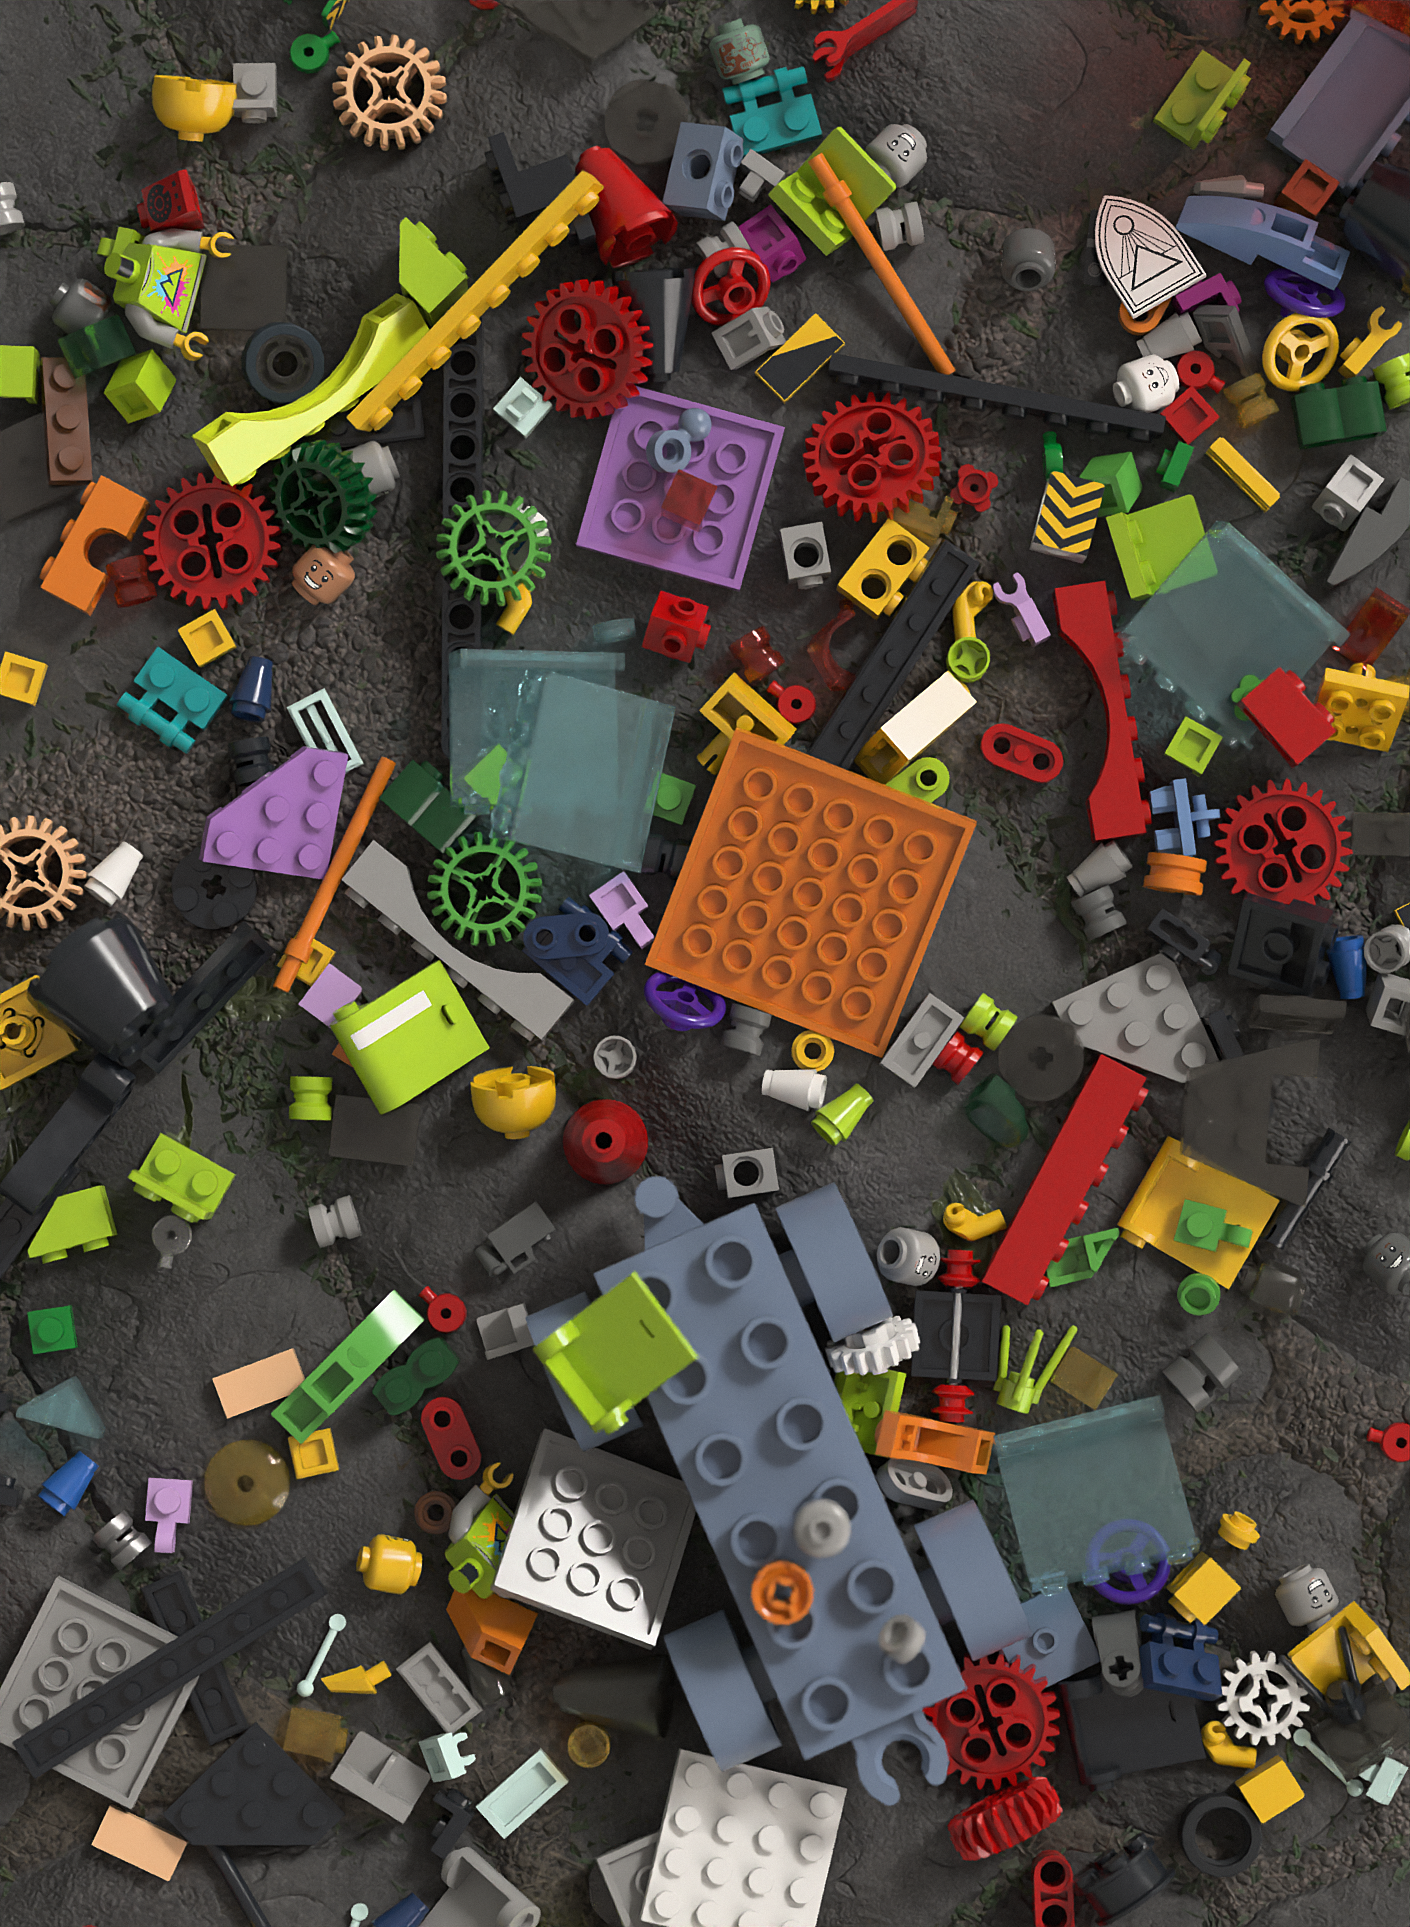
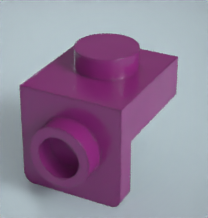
M1219 273L1203 282L1200 280L1179 292V294L1175 295L1171 304L1179 316L1187 311L1190 313L1196 310L1199 305H1206L1214 300H1217L1219 305L1236 306L1239 313L1238 304L1242 303L1234 283L1231 280L1225 282L1222 274Z

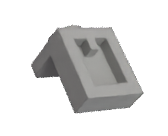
M233 63V83L237 84V99H234L232 107L234 116L241 117L242 122L251 124L267 122V117H277L276 64Z
M768 307L752 308L712 332L730 370H736L765 352L780 348L786 342L782 334L784 333V326L775 312L770 311Z
M1350 454L1313 503L1312 509L1319 513L1328 523L1335 525L1342 531H1346L1384 481V478Z

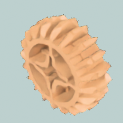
M397 35L391 36L390 46H384L382 38L376 36L374 37L375 49L369 51L367 44L361 42L358 44L362 54L360 58L350 52L345 55L346 61L352 68L344 66L337 68V75L345 81L333 83L332 88L335 93L344 96L338 97L333 103L336 110H346L339 117L342 125L354 122L350 129V134L353 138L360 136L366 131L364 136L366 146L371 147L376 137H380L382 150H388L390 139H396L398 148L403 150L406 145L405 136L410 135L412 141L418 144L421 142L418 132L420 127L428 133L434 131L433 124L427 118H442V110L433 104L447 102L446 93L437 91L446 85L444 76H433L440 70V64L437 60L426 63L430 56L427 48L420 49L414 55V40L408 39L404 47L399 48L400 44ZM387 62L405 65L404 67L399 66L391 73H382L374 67ZM416 73L424 83V96L419 108H416L412 104L411 99L406 95V91L412 84L411 79ZM361 78L365 79L368 86L373 90V95L367 102L368 108L363 113L355 101L356 89ZM392 85L396 86L398 97L401 101L397 98L390 100V97H388V100H383L384 97L380 86L383 88L389 86L390 90ZM390 112L398 113L404 118L408 117L401 122L392 124L374 121L376 118L380 120L385 114Z
M31 815L27 816L25 820V829H22L21 823L15 817L10 818L9 824L12 832L7 833L6 829L0 825V859L11 871V880L6 887L8 889L4 895L0 892V919L8 912L6 919L7 927L14 928L18 923L19 917H22V927L25 931L32 930L33 918H37L40 928L47 929L49 927L47 914L51 913L56 921L62 922L64 915L59 910V907L63 904L72 911L77 907L73 901L68 899L70 892L79 896H83L85 892L83 888L73 885L74 879L83 880L87 878L88 873L86 871L74 870V865L86 861L85 855H70V852L79 845L78 841L73 838L62 843L67 834V829L63 826L57 828L51 835L53 822L50 819L45 818L39 830L37 829L36 818ZM25 839L46 841L40 849L36 848L27 857H19L8 849L14 843ZM55 850L60 857L63 870L59 888L47 875V867L52 860L51 856ZM14 860L29 867L37 864L38 869L35 870V872L39 873L37 878L44 882L45 886L28 879L22 883L20 878L25 875L20 874L21 868L14 864ZM38 889L51 898L44 904L33 908L13 906L19 897L22 898L28 891Z

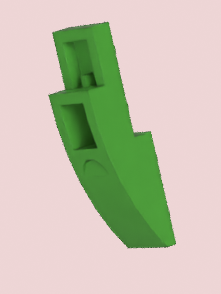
M393 1290L271 1415L302 1444L425 1319Z

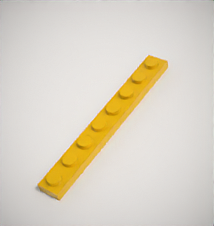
M581 171L346 418L357 430L370 432L372 429L377 431L382 428L393 416L391 409L401 399H409L422 386L420 379L431 368L436 370L449 359L452 354L449 349L460 337L462 339L468 338L477 330L481 324L479 317L489 307L492 309L496 308L509 296L511 290L508 287L519 276L522 278L526 277L538 266L540 262L538 256L548 245L554 247L567 236L570 231L568 225L578 214L583 216L595 207L600 199L597 194L604 186L593 175Z

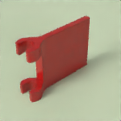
M891 0L849 29L819 33L813 43L816 48L826 42L835 45V47H822L816 50L812 56L814 64L826 58L828 67L834 66L832 70L824 74L825 81L832 82L836 80L841 74L846 60L852 54L914 15L917 11L918 0Z

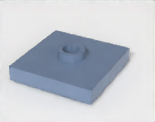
M1065 1582L1020 1603L1033 1636L1002 1649L1008 1663L1017 1654L1020 1655V1669L1024 1670L1033 1663L1036 1665L1033 1679L1036 1680L1046 1676L1048 1678L1046 1687H1049L1100 1662L1099 1652Z

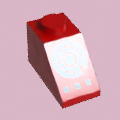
M186 169L177 171L141 190L144 202L137 204V209L143 229L150 227L151 232L155 233L168 228L191 231L205 228L196 188Z

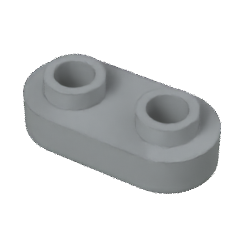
M891 1458L877 1471L880 1491L884 1496L893 1501L927 1510H937L952 1498L951 1483L947 1476L936 1466L913 1460Z

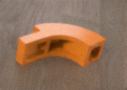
M886 1410L884 1411L883 1419L880 1420L875 1431V1443L877 1444L875 1454L986 1475L995 1433L922 1416Z

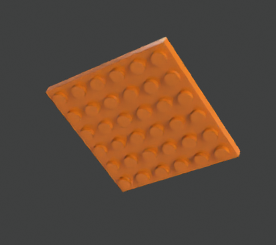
M737 727L645 965L883 1058L977 821Z

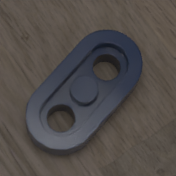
M594 913L544 916L532 920L527 925L523 939L528 952L537 959L552 960L596 955L605 948L609 940V930L606 922ZM584 926H591L596 931L595 938L590 942H585L579 937V932ZM542 930H548L553 934V941L547 946H542L537 942V934Z

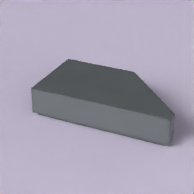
M1199 305L1193 316L1205 348L1218 358L1223 354L1240 367V374L1246 378H1252L1258 371V366L1236 306Z

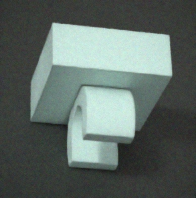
M520 377L493 408V411L526 439L553 408V404L549 401L544 402L542 400L543 396Z
M445 1733L431 1736L419 1742L433 1782L451 1780L466 1773L464 1766L470 1765L475 1761L474 1754L460 1757L457 1749V1744L468 1738L467 1733Z
M1389 1757L1385 1758L1381 1767L1368 1759L1362 1758L1355 1774L1372 1783L1366 1793L1367 1796L1379 1803L1389 1805L1408 1767Z

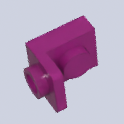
M771 205L738 227L751 251L758 254L762 263L768 267L771 282L791 274L806 260L797 237Z

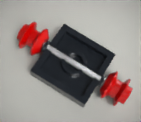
M948 1249L947 1258H940V1261L947 1264V1273L938 1276V1280L945 1286H954V1288H950V1292L915 1290L913 1323L916 1325L920 1343L918 1344L919 1350L912 1352L911 1376L945 1378V1382L949 1384H940L932 1390V1393L940 1397V1405L931 1409V1412L939 1413V1421L964 1422L965 1414H973V1411L965 1407V1400L973 1396L974 1392L966 1385H958V1383H962V1379L997 1381L1001 1295L967 1293V1289H963V1287H972L980 1282L978 1277L972 1275V1267L980 1263L981 1260L973 1259V1251Z

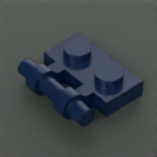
M570 897L558 909L564 915L586 912L595 913L585 904L581 907ZM584 926L581 928L592 939L595 938L596 931L593 927ZM542 930L537 934V942L542 946H547L553 941V934L548 930ZM616 930L609 931V940L605 948L592 956L541 960L532 956L526 947L522 950L523 953L586 1006L592 1002L614 976V973L602 963L607 956L611 954L624 964L634 951L621 941L624 937Z
M1157 1613L1155 1616L1143 1615L1140 1620V1629L1150 1632L1152 1636V1642L1149 1641L1139 1647L1143 1688L1207 1701H1214L1223 1696L1218 1655L1204 1653V1644L1214 1645L1218 1641V1630L1207 1627V1625L1198 1620H1193L1191 1623L1188 1621H1177L1174 1616L1165 1613ZM1173 1637L1182 1639L1183 1648L1173 1645Z

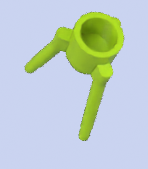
M1008 1325L1003 1326L997 1381H995L993 1390L1000 1392L996 1403L1003 1407L1028 1414L1031 1404L1039 1403L1042 1390L1077 1332V1327L1074 1325L1070 1326L1034 1385L1035 1379L1029 1376L1043 1336L1042 1330L1038 1329L1035 1331L1021 1372L1011 1371L1008 1379L1010 1327Z

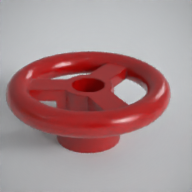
M730 247L719 250L707 257L695 272L692 305L696 313L706 322L716 326H724L750 309L759 308L764 305L771 284L768 267L762 263L758 254L746 248ZM730 261L727 275L723 276L717 285L703 289L704 282L709 273L721 263ZM745 262L750 264L757 273L758 286L756 293L750 283L742 276ZM719 299L723 306L731 313L720 314L714 312L706 304Z

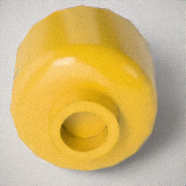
M378 1534L372 1538L368 1547L361 1546L357 1557L356 1570L363 1572V1581L367 1588L392 1594H402L407 1591L409 1586H416L422 1567V1554L416 1552L414 1543L409 1539Z

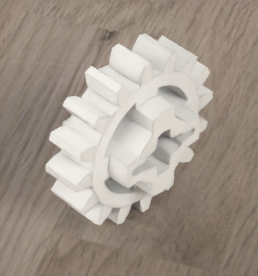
M895 1316L839 1341L833 1342L832 1339L828 1340V1347H825L830 1367L834 1368V1372L837 1373L844 1370L845 1375L852 1373L864 1375L867 1372L877 1375L887 1372V1368L890 1366L898 1365V1362L902 1361V1359L912 1357L911 1352L919 1350L918 1344L920 1340L916 1325L911 1322L910 1318L901 1320L900 1316Z
M1251 1651L1249 1663L1245 1664L1237 1657L1234 1659L1237 1667L1234 1673L1226 1669L1222 1671V1674L1229 1681L1227 1685H1221L1222 1695H1225V1700L1217 1702L1216 1708L1222 1711L1228 1710L1229 1714L1223 1718V1724L1227 1727L1236 1723L1237 1727L1235 1728L1234 1735L1239 1739L1247 1732L1250 1733L1249 1738L1252 1745H1257L1261 1736H1265L1270 1746L1275 1745V1734L1279 1732L1286 1739L1291 1738L1287 1727L1291 1723L1302 1727L1303 1722L1297 1717L1298 1711H1309L1310 1708L1306 1703L1300 1701V1696H1304L1308 1692L1301 1685H1297V1681L1280 1662L1279 1664L1275 1663V1653L1271 1651L1267 1652L1265 1660H1260L1258 1654L1255 1651ZM1266 1670L1280 1674L1287 1684H1272L1269 1682ZM1248 1675L1249 1682L1244 1690L1235 1693L1239 1682ZM1260 1684L1266 1692L1273 1694V1698L1266 1700L1265 1712L1256 1702H1252V1698L1259 1696ZM1289 1704L1286 1714L1277 1722L1276 1714L1282 1705ZM1251 1711L1256 1715L1259 1726L1245 1722L1238 1712Z

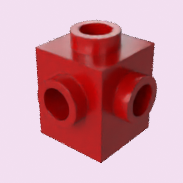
M660 591L649 619L642 647L663 654L666 657L690 663L695 648L704 650L711 630V625L704 623L709 606L697 603L689 598Z

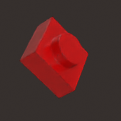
M1190 386L1159 414L1166 416L1165 424L1182 443L1190 445L1220 418L1193 386Z

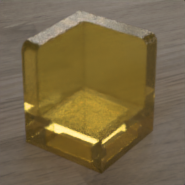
M1070 1347L1049 1381L1093 1410H1096L1118 1374L1078 1348Z

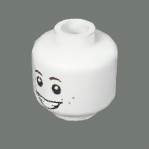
M1155 354L1123 364L1117 373V382L1113 384L1115 399L1121 407L1126 406L1127 409L1146 413L1169 406L1175 398V392L1179 390V378L1174 366L1170 361H1164Z

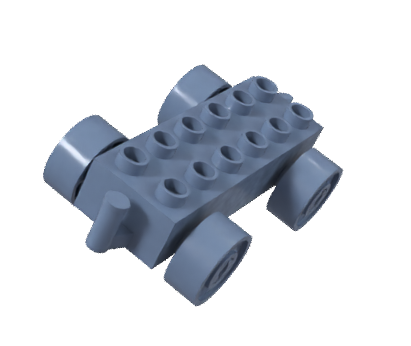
M659 1176L647 1178L640 1183L635 1194L636 1207L641 1214L644 1213L645 1250L595 1272L594 1276L604 1295L633 1272H636L698 1355L697 1359L648 1394L647 1397L755 1645L743 1650L724 1609L664 1635L670 1657L706 1742L722 1772L782 1746L778 1731L766 1704L778 1698L805 1760L851 1740L856 1750L855 1760L860 1781L871 1796L885 1805H894L900 1798L895 1779L885 1772L881 1761L885 1748L893 1741L902 1739L917 1745L922 1754L921 1768L926 1779L932 1785H940L946 1779L949 1762L946 1745L933 1723L925 1718L922 1708L967 1689L940 1626L955 1621L973 1662L1033 1636L1005 1566L974 1500H970L914 1525V1529L931 1566L926 1570L916 1573L802 1313V1307L815 1302L833 1342L893 1317L885 1293L835 1182L775 1207L780 1223L792 1248L777 1255L755 1203L703 1224L678 1199L677 1189L671 1181ZM585 1291L525 1317L535 1346L592 1304ZM543 1365L564 1415L583 1452L643 1426L635 1404L624 1412L628 1421L608 1436L603 1429L595 1434ZM825 1498L836 1502L845 1510L850 1520L851 1534L847 1545L840 1553L829 1558H816L806 1554L799 1548L793 1534V1521L803 1504L813 1499ZM775 1560H790L801 1565L809 1574L814 1589L813 1602L809 1611L799 1621L787 1625L774 1624L764 1619L755 1609L751 1596L752 1582L756 1573L765 1564ZM781 1583L777 1584L774 1596L779 1600L789 1598L791 1594L790 1587L781 1585ZM902 1614L911 1616L924 1628L926 1635L924 1644L918 1654L906 1663L896 1662L885 1654L879 1645V1635L884 1624L896 1615Z

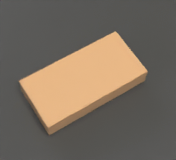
M292 1348L212 1379L228 1419L289 1396L305 1380L295 1350Z
M111 1804L91 1845L170 1881L188 1840Z

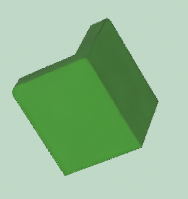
M1132 452L1093 457L1079 477L1102 483L1105 486L1097 517L1114 515L1121 512L1128 513L1142 491V484Z

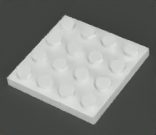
M679 1749L639 1919L667 1927H815L847 1788L743 1763L722 1772L713 1756Z

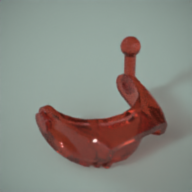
M847 598L842 599L839 603L841 611L837 613L838 617L824 626L805 647L831 692L846 690L856 673H851L841 668L832 658L829 649V642L834 631L855 616L853 602Z

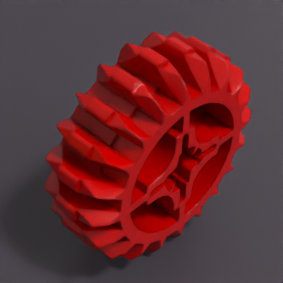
M1038 1776L1028 1780L1024 1779L1018 1782L1017 1786L1011 1784L1004 1789L998 1790L980 1801L972 1803L971 1806L955 1815L947 1825L951 1835L950 1839L955 1850L959 1851L963 1860L977 1861L981 1858H987L1020 1842H1024L1029 1837L1049 1827L1051 1823L1059 1818L1063 1811L1059 1803L1060 1799L1046 1777Z

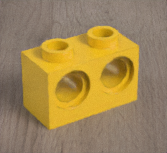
M888 518L837 584L836 590L875 620L883 612L890 616L905 597L899 590L908 579L915 583L925 569L928 562L925 556L930 548L895 521ZM900 544L907 547L911 554L910 561L904 565L893 564L887 556V550L891 546ZM877 578L882 581L885 586L884 595L877 599L866 597L861 589V585L866 579Z
M1202 1551L1165 1587L1173 1594L1168 1602L1189 1623L1197 1618L1204 1625L1241 1589L1211 1557Z

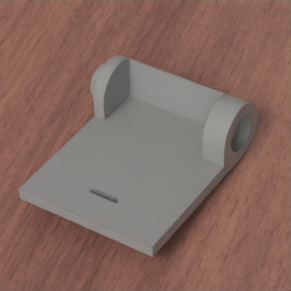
M464 1847L452 1851L445 1858L441 1878L449 1886V1889L419 1927H536L540 1919V1909L472 1848Z

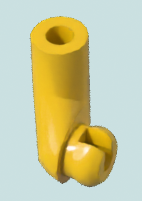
M498 575V577H497V581H496V582L502 581V579H501V577H500L499 575ZM523 584L517 587L522 598L518 602L513 599L511 591L504 592L507 606L496 623L498 627L512 635L515 634L532 605L530 591Z
M976 581L970 583L953 604L952 615L955 641L963 637L976 638L974 617L992 600L994 594L993 588L987 582Z
M951 1203L944 1210L943 1222L948 1230L968 1241H976L1007 1229L1000 1209L977 1216L965 1209L964 1205Z
M1210 1721L1201 1729L1203 1746L1213 1762L1219 1765L1255 1768L1256 1747L1234 1745L1225 1731L1227 1728L1223 1723Z

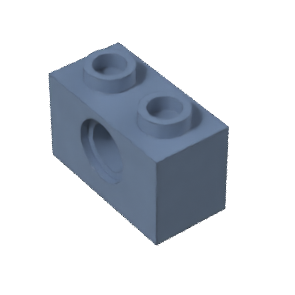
M681 122L662 203L681 216L725 221L728 208L734 199L733 185L737 167L743 159L742 145L744 139L724 126ZM710 167L708 174L705 177H703L706 169Z

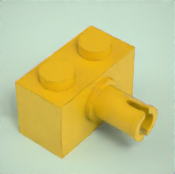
M734 672L699 710L721 732L697 755V759L704 766L714 754H717L718 757L707 768L709 772L717 775L737 727L782 745L791 738L797 729Z

